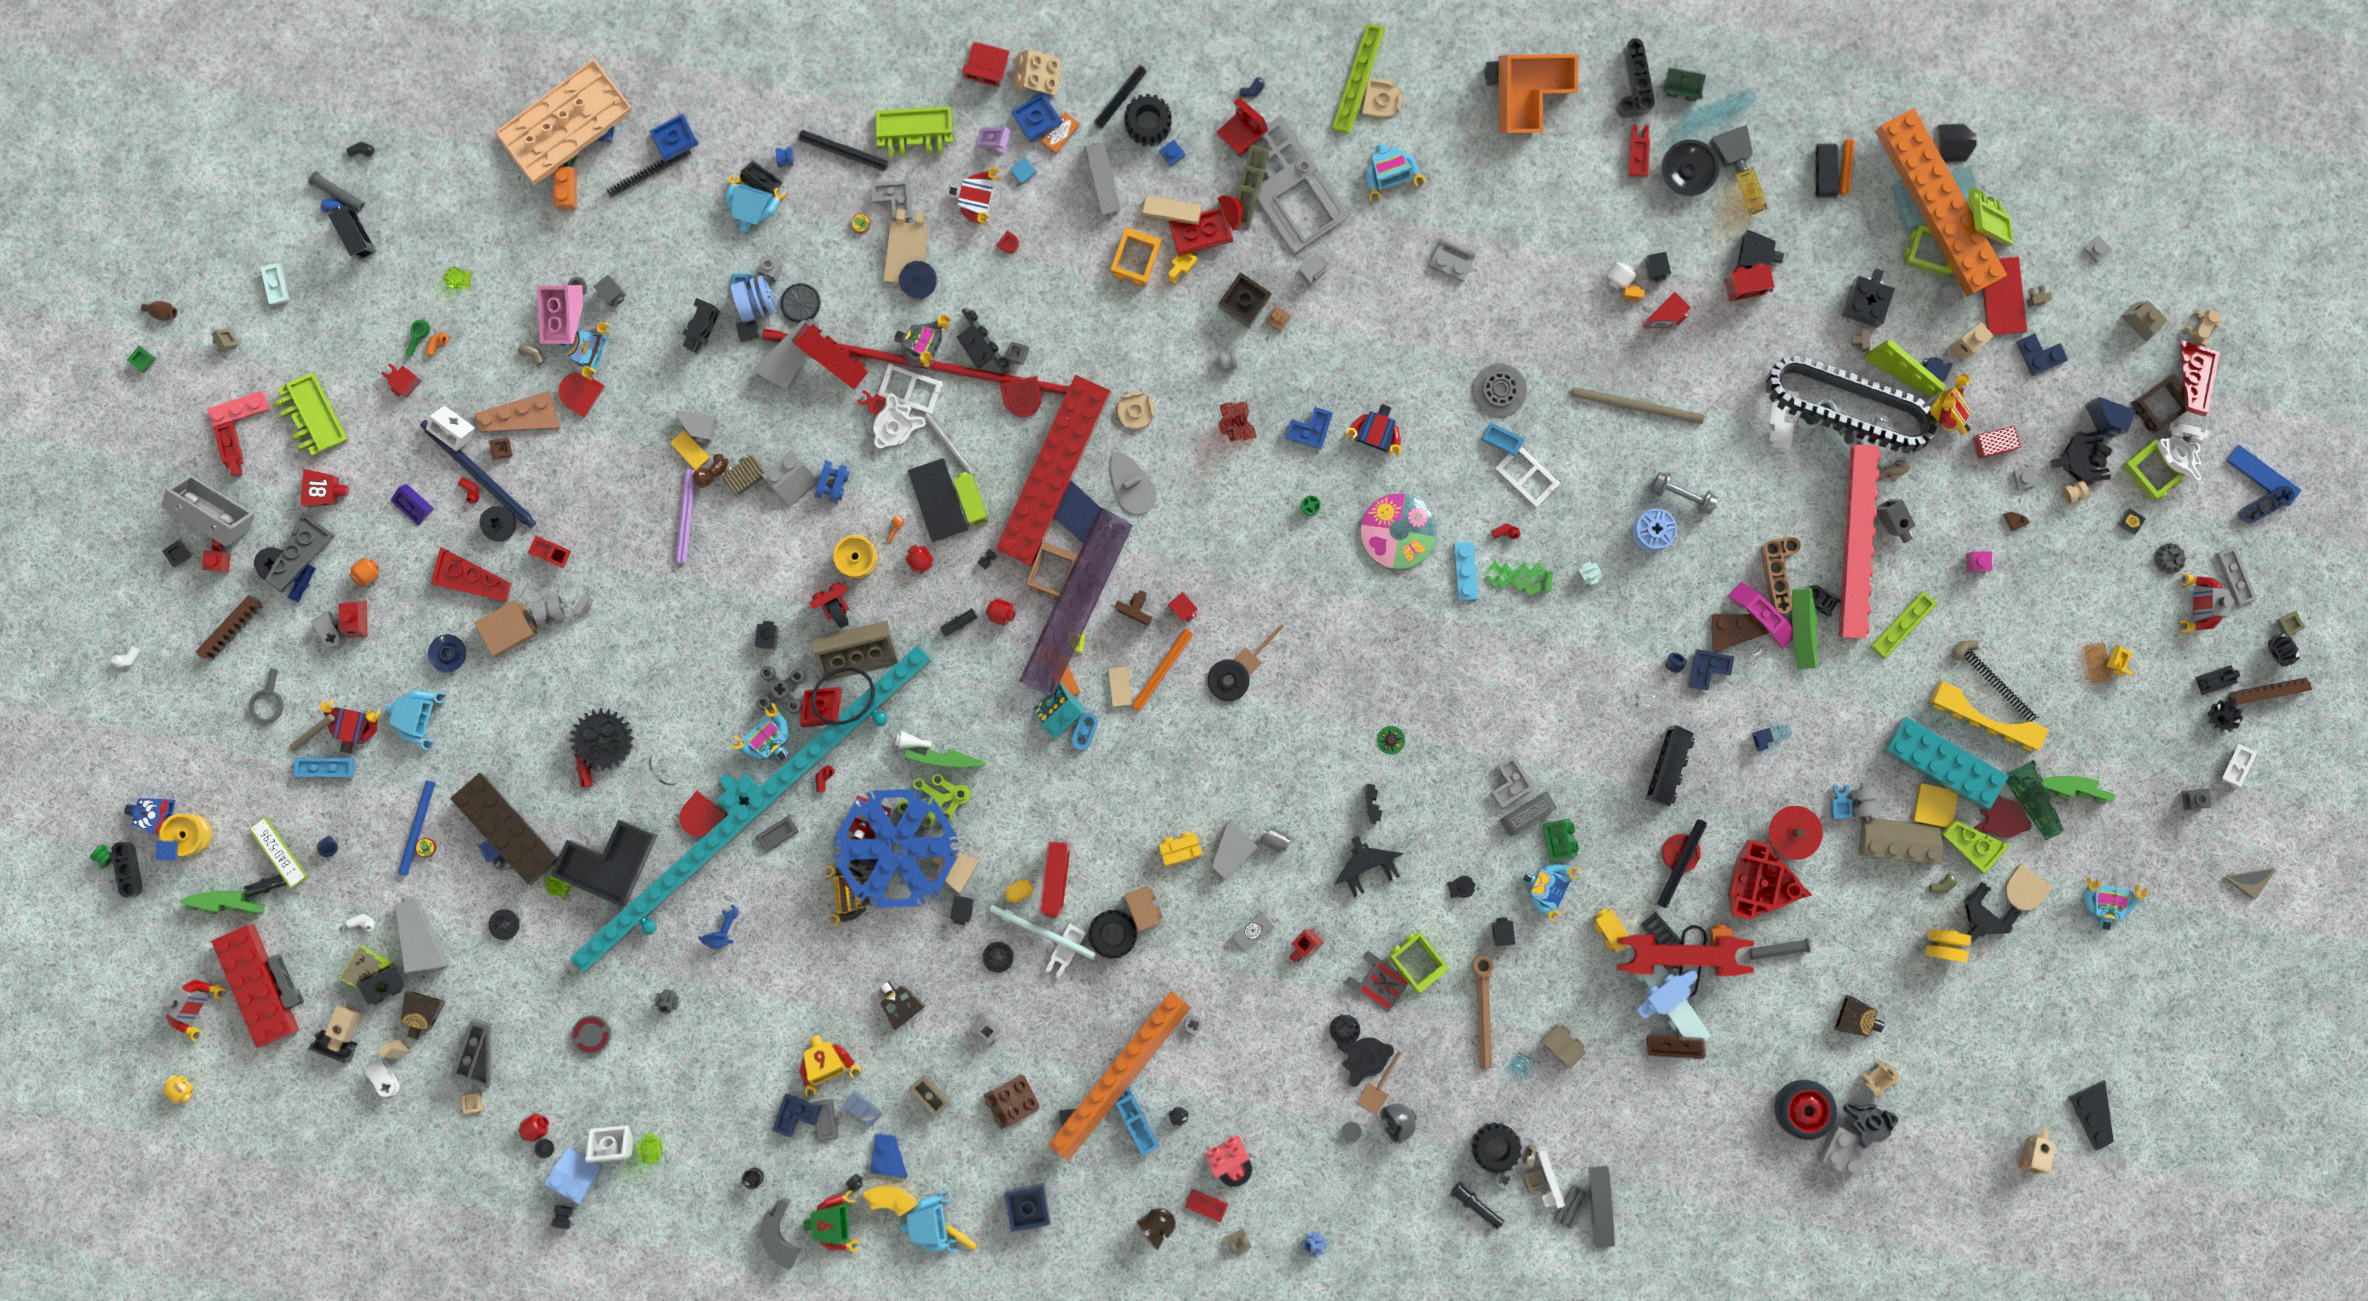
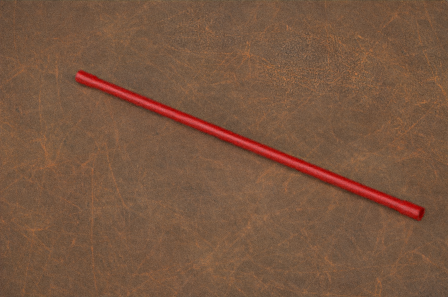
M764 328L762 339L781 342L788 334ZM841 343L835 344L840 349L843 346L853 356L912 366L900 354ZM932 361L928 369L998 383L1023 378ZM920 365V366H912V367H917V368L928 369V368H926V367H924V366H922V365ZM1039 381L1041 391L1066 395L1070 387Z

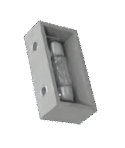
M191 474L165 490L161 505L163 509L224 546H228L250 530L254 517L253 512Z

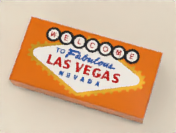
M1066 112L1060 118L1063 124L1048 132L1042 140V143L1056 154L1080 126V123Z

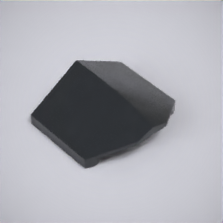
M1939 124L1940 155L1944 162H1966L1977 146L1976 134L1966 124Z

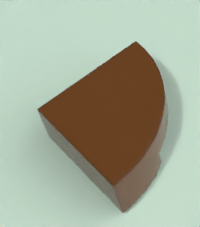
M2008 512L2003 514L2011 531L2030 523L2025 516L2019 513Z

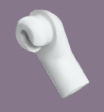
M131 646L126 655H114L111 663L119 668L130 666L134 663L141 650Z
M364 914L346 920L349 929L361 926L365 928V931L370 932L376 925L372 918Z

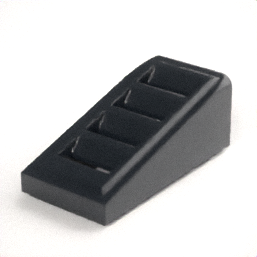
M1654 912L1641 924L1650 935H1655V941L1658 944H1665L1672 937L1675 940L1670 945H1680L1682 943V940L1657 912ZM1657 919L1659 922L1650 929L1649 925ZM1660 926H1663L1664 928L1656 935L1654 932ZM1668 931L1669 935L1661 941L1659 938Z

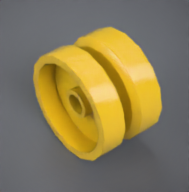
M849 535L842 538L837 543L833 552L836 567L845 576L852 579H863L870 576L878 564V552L875 546L868 539L860 535ZM857 553L859 555L858 559L853 560L852 558H854L855 554Z
M175 814L163 822L159 839L160 841H179L178 856H194L202 853L208 847L211 841L212 830L209 823L197 814Z
M1946 929L1927 930L1926 938L1929 941L1938 942V946L1926 945L1924 956L1968 963L1969 952L1957 949V945L1970 946L1971 935L1960 934L1959 931Z

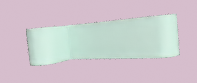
M1826 399L1817 403L1840 412L1831 400ZM1799 418L1798 422L1803 430H1811L1820 423L1822 424L1823 419H1820L1817 424L1813 423L1812 425H1808L1805 419ZM1832 423L1829 428L1823 426L1848 459L1850 456V445H1865L1861 439L1856 438L1857 433L1855 431L1850 436L1844 434L1845 427L1839 432L1833 430ZM1845 435L1850 437V444L1844 442Z

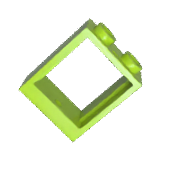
M1919 225L1912 229L1908 238L1911 241L1910 245L1906 247L1903 258H1905L1904 264L1945 278L1951 276L1953 272L1946 259L1943 266L1915 258L1921 235L1933 236L1926 226Z
M2157 439L2150 441L2121 465L2150 501L2154 499L2160 500L2168 494L2167 490L2183 482L2181 478L2185 476V474L2175 471L2166 463L2158 449ZM2153 451L2175 475L2158 490L2153 487L2136 466Z
M963 472L956 475L957 478L953 479L970 526L974 527L988 522L989 518L972 473Z
M1412 932L1404 939L1406 942L1402 946L1398 944L1389 951L1391 955L1387 958L1414 992L1419 994L1448 971L1449 968L1420 932L1416 934ZM1416 941L1437 966L1418 983L1414 981L1396 958Z

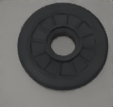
M1225 659L1217 662L1210 669L1207 682L1211 693L1216 698L1223 701H1234L1246 693L1250 678L1247 669L1240 662ZM1226 675H1231L1234 678V683L1230 686L1223 683V678Z

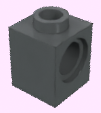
M606 275L593 286L611 307L621 304L626 296L609 275Z
M2209 788L2181 791L2184 810L2212 808Z

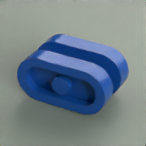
M825 460L814 497L822 499L824 493L830 495L829 501L837 503V500L841 501L844 493V489H841L842 483H847L850 471H846L847 466L840 465L838 470L831 468L833 462ZM829 475L836 477L833 488L826 486Z

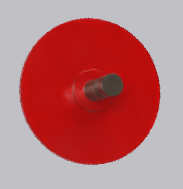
M1788 806L1774 815L1769 824L1768 835L1772 847L1778 854L1787 859L1801 860L1817 851L1822 842L1823 829L1819 818L1808 808Z

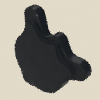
M1373 1037L1361 1038L1349 1045L1337 1043L1338 1049L1349 1056L1348 1059L1343 1061V1066L1350 1072L1349 1084L1352 1087H1357L1364 1078L1374 1076L1383 1071L1389 1058L1394 1054L1392 1045L1384 1044Z
M1847 1102L1843 1109L1847 1114L1855 1118L1851 1128L1858 1133L1859 1145L1862 1148H1868L1872 1142L1885 1141L1898 1123V1117L1894 1113L1886 1110L1883 1112L1876 1108L1878 1106L1876 1104L1858 1106Z

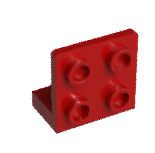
M973 42L968 63L963 66V77L1001 87L1010 54L1009 50Z
M1238 97L1234 101L1236 114L1216 133L1230 147L1242 155L1268 131L1265 119Z

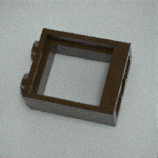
M2175 374L2167 376L2130 402L2133 405L2132 409L2136 410L2135 413L2144 420V426L2153 433L2160 431L2187 412L2184 386ZM2165 386L2181 409L2160 423L2144 400Z

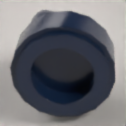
M1670 653L1665 666L1668 670L1679 673L1684 669L1687 660L1679 653Z
M331 836L325 837L317 844V851L322 857H331L338 850L337 843Z

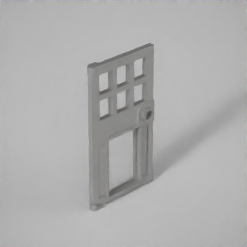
M1280 115L1267 124L1268 131L1261 138L1264 137L1272 148L1268 159L1276 155L1284 169L1273 175L1266 165L1265 173L1269 179L1262 183L1258 201L1290 247L1293 255L1303 250L1305 246L1348 219L1349 215L1283 116ZM1280 127L1288 140L1277 147L1269 133ZM1292 145L1300 158L1289 165L1280 151ZM1230 147L1225 152L1242 175L1245 165L1237 155L1239 153ZM1305 180L1331 219L1330 223L1307 238L1303 237L1278 199L1279 196Z

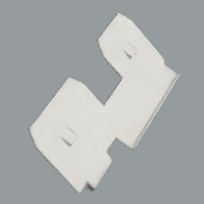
M1787 391L1795 397L1799 395L1797 392ZM1778 400L1772 403L1769 424H1774L1775 428L1774 431L1771 430L1769 441L1772 442V447L1790 449L1794 424L1784 422L1785 412L1789 410V407L1786 406L1782 411L1777 407Z

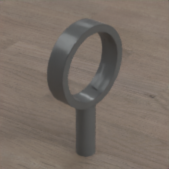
M270 668L266 690L256 692L249 701L250 714L257 721L273 722L283 712V700L274 691L278 669ZM264 693H271L278 701L277 713L269 719L260 718L254 710L255 700Z

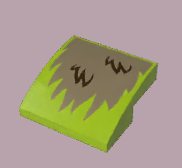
M359 945L339 979L359 990L357 986L359 979L393 962L382 955L376 954L367 947ZM379 982L376 987L382 989L385 982Z

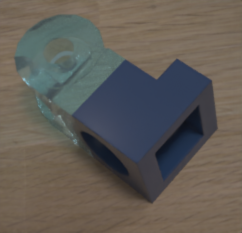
M1780 724L1753 732L1752 736L1757 751L1768 749L1767 743L1788 740L1792 735V730L1788 725Z

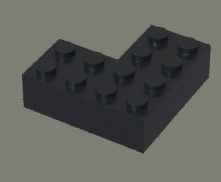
M618 820L603 853L574 840H566L550 876L624 907L631 897L658 835L625 820Z

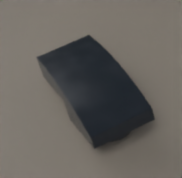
M1366 784V809L1371 824L1376 825L1377 821H1381L1382 810H1379L1380 805L1372 804L1377 799L1378 790L1375 789V785Z

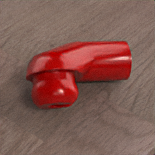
M462 477L458 485L467 490L466 501L469 504L477 503L480 498L478 486Z
M1508 523L1491 531L1494 539L1505 535L1516 540L1521 535L1517 527Z
M824 766L816 774V792L826 791V781L835 773L832 766Z

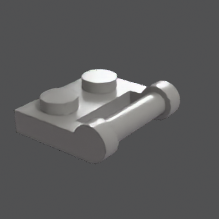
M1443 235L1429 267L1464 282L1478 250L1467 248L1449 240L1447 236ZM1444 246L1469 256L1467 261L1443 251Z

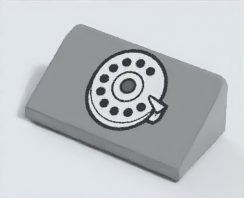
M1261 912L1233 934L1232 937L1245 951L1274 928V926L1264 913Z

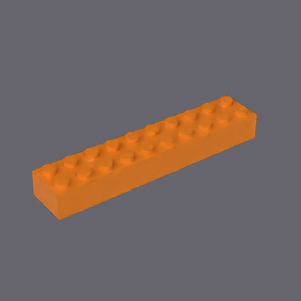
M1915 108L1881 125L1875 133L1966 297L2007 276L1986 236L1976 231L1974 214Z

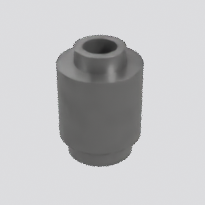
M1270 827L1269 830L1265 829L1261 840L1264 841L1263 845L1279 852L1280 850L1285 852L1291 838L1286 833Z

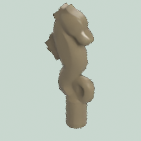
M1899 460L1895 461L1898 466L1890 465L1882 469L1881 466L1877 465L1879 470L1878 480L1884 479L1887 475L1893 480H1897L1901 474L1908 473L1910 466L1907 462Z

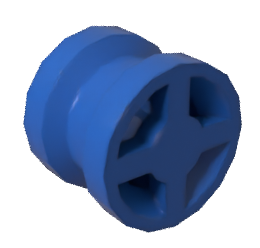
M787 147L786 149L776 148L778 167L786 164L794 166L792 147Z

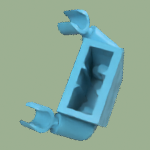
M414 690L405 694L403 698H396L394 704L387 705L386 714L391 716L390 725L395 727V731L402 740L415 745L420 744L424 750L431 749L425 746V741L434 743L433 739L426 738L423 740L420 737H424L434 703L431 700H435L438 704H444V701L437 700L439 695H445L443 692L432 694L429 691Z
M946 1190L942 1191L939 1196L933 1195L919 1201L916 1207L912 1208V1213L907 1214V1221L900 1223V1232L902 1234L909 1233L910 1241L917 1243L919 1247L928 1252L944 1251L946 1248L951 1252L957 1250V1247H949L951 1242L957 1241L955 1238L947 1240L942 1204H939L940 1201L945 1203L950 1201V1199H942V1194L948 1192Z

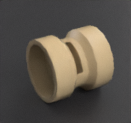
M2082 480L2076 482L2073 486L2068 485L2062 489L2063 496L2069 505L2077 503L2079 499L2085 500L2090 497L2089 489Z

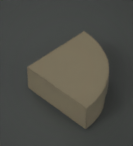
M1528 1145L1523 1159L1525 1165L1533 1167L1536 1146Z

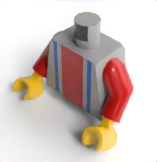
M2191 574L2181 575L2188 577V582L2180 583L2181 585L2190 586L2194 583L2196 586H2194L2193 622L2195 623L2181 621V625L2188 626L2187 629L2180 631L2191 633L2194 629L2197 631L2214 629L2223 618L2229 616V607L2234 602L2230 596L2229 589L2222 588V584L2215 578L2201 576L2194 578Z
M191 980L184 985H176L170 995L166 996L163 1000L164 1006L162 1011L167 1013L166 1019L171 1027L182 1033L186 1032L189 1038L197 1041L193 1034L195 1032L202 1034V1032L196 1027H189V1025H192L209 996V992H212L215 998L222 999L223 996L217 992H226L221 984L211 986L210 983Z

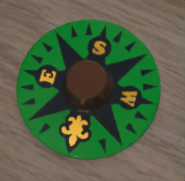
M1395 726L1384 727L1377 735L1379 749L1389 755L1400 752L1405 745L1404 733Z

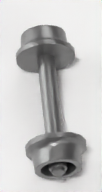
M1659 472L1656 478L1652 479L1653 485L1651 490L1658 493L1659 497L1662 496L1665 489L1700 504L1698 514L1705 513L1710 515L1713 509L1717 508L1716 502L1718 497L1711 494L1710 490L1706 492L1703 498L1669 483L1671 473L1664 474Z

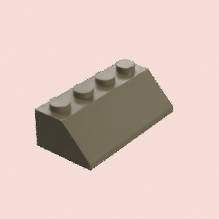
M888 621L813 638L814 654L822 678L827 673L839 668L853 667L869 671L898 663ZM839 672L826 680L856 674V672Z
M1862 817L1858 855L1941 865L1943 841L1940 826L1870 818V821H1866V818Z

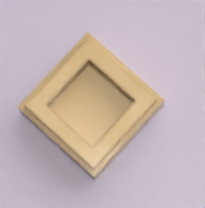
M481 1092L460 1095L463 1115L484 1111Z

